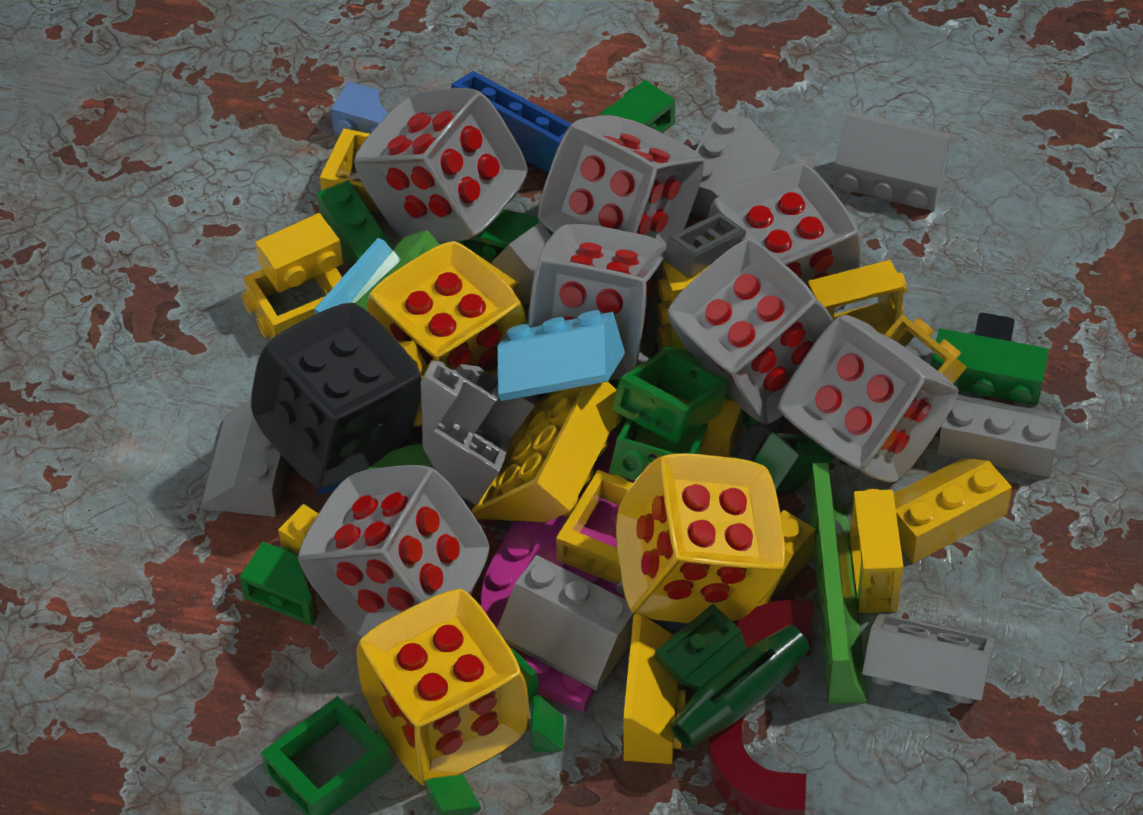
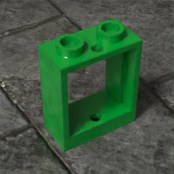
M666 348L620 377L612 410L676 444L721 412L730 381ZM692 370L696 371L697 377L693 376ZM662 387V388H664L665 390H667V391H669V392H671V393H673V394H675V395H677V396L683 398L684 400H686V401H688V402H690V403L687 404V403L683 402L682 400H680V399H678V398H676V397H674V396H672V395H670V394L664 392L663 390H661V389H659V388Z
M627 419L617 438L609 473L636 481L644 469L655 460L650 458L649 454H654L657 458L669 454H701L709 424H703L675 444Z
M339 696L333 698L261 752L265 774L304 815H331L392 769L390 758L392 747L388 739L379 730L373 732L366 725V720L360 710L353 704L348 706ZM341 724L367 753L318 789L291 760Z

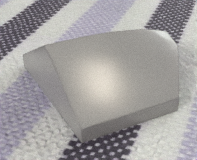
M541 222L511 242L491 263L519 282L520 302L522 305L530 304L533 279L544 245L552 236Z

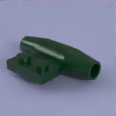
M714 604L704 610L655 650L654 659L681 686L686 685L698 690L670 723L671 731L677 740L685 747L691 749L737 722L775 690L809 650V644L805 636L796 627L787 625L746 648L741 630Z

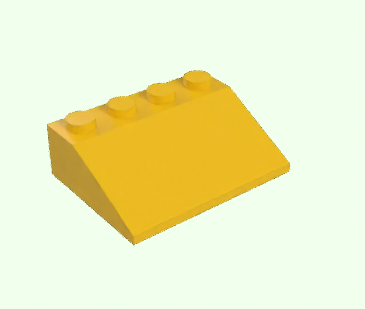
M607 381L554 391L536 400L534 407L511 439L500 472L478 504H475L471 512L475 518L549 522L559 516L571 514L580 500L578 495L582 487L589 482L594 474L592 468L597 458L603 454L608 446L606 440L611 430L618 425L622 418L621 414L612 410L617 389Z

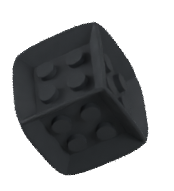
M353 302L344 303L326 309L293 325L267 343L260 353L255 370L251 394V409L254 419L263 434L288 463L309 483L318 488H323L340 483L349 476L371 467L389 452L398 449L406 441L415 422L421 397L422 377L411 356L380 322L361 306Z

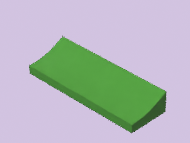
M813 463L809 515L810 525L816 528L814 565L828 704L868 703L866 676L862 674L864 658L847 507L831 485L828 463Z

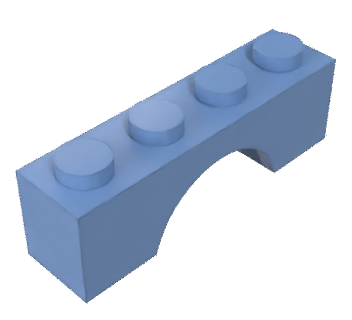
M348 81L331 108L334 133L341 134L343 128L371 134L388 115V112L380 103L379 90Z

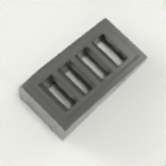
M719 212L668 237L665 261L690 278L743 239L746 230ZM715 229L718 230V231L721 232L723 235L718 234V233H717L716 231H714V230H715Z

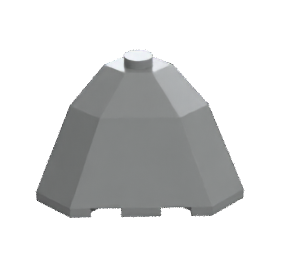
M431 360L421 380L423 449L434 469L452 485L462 500H469L477 505L500 472L511 439L534 407L538 394L500 401L498 395V369L494 375L485 374L482 367L459 364L457 369L453 370L446 367L443 362Z

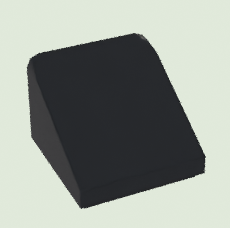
M979 313L975 335L1011 341L1015 320L1005 316Z

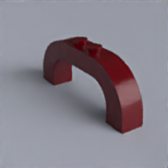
M782 600L757 606L743 619L733 622L741 630L746 648L785 626L792 625L807 639L809 650L804 656H810L813 601ZM743 717L730 727L709 738L708 761L712 779L722 797L737 812L742 815H805L807 774L776 772L757 764L748 755L743 745Z

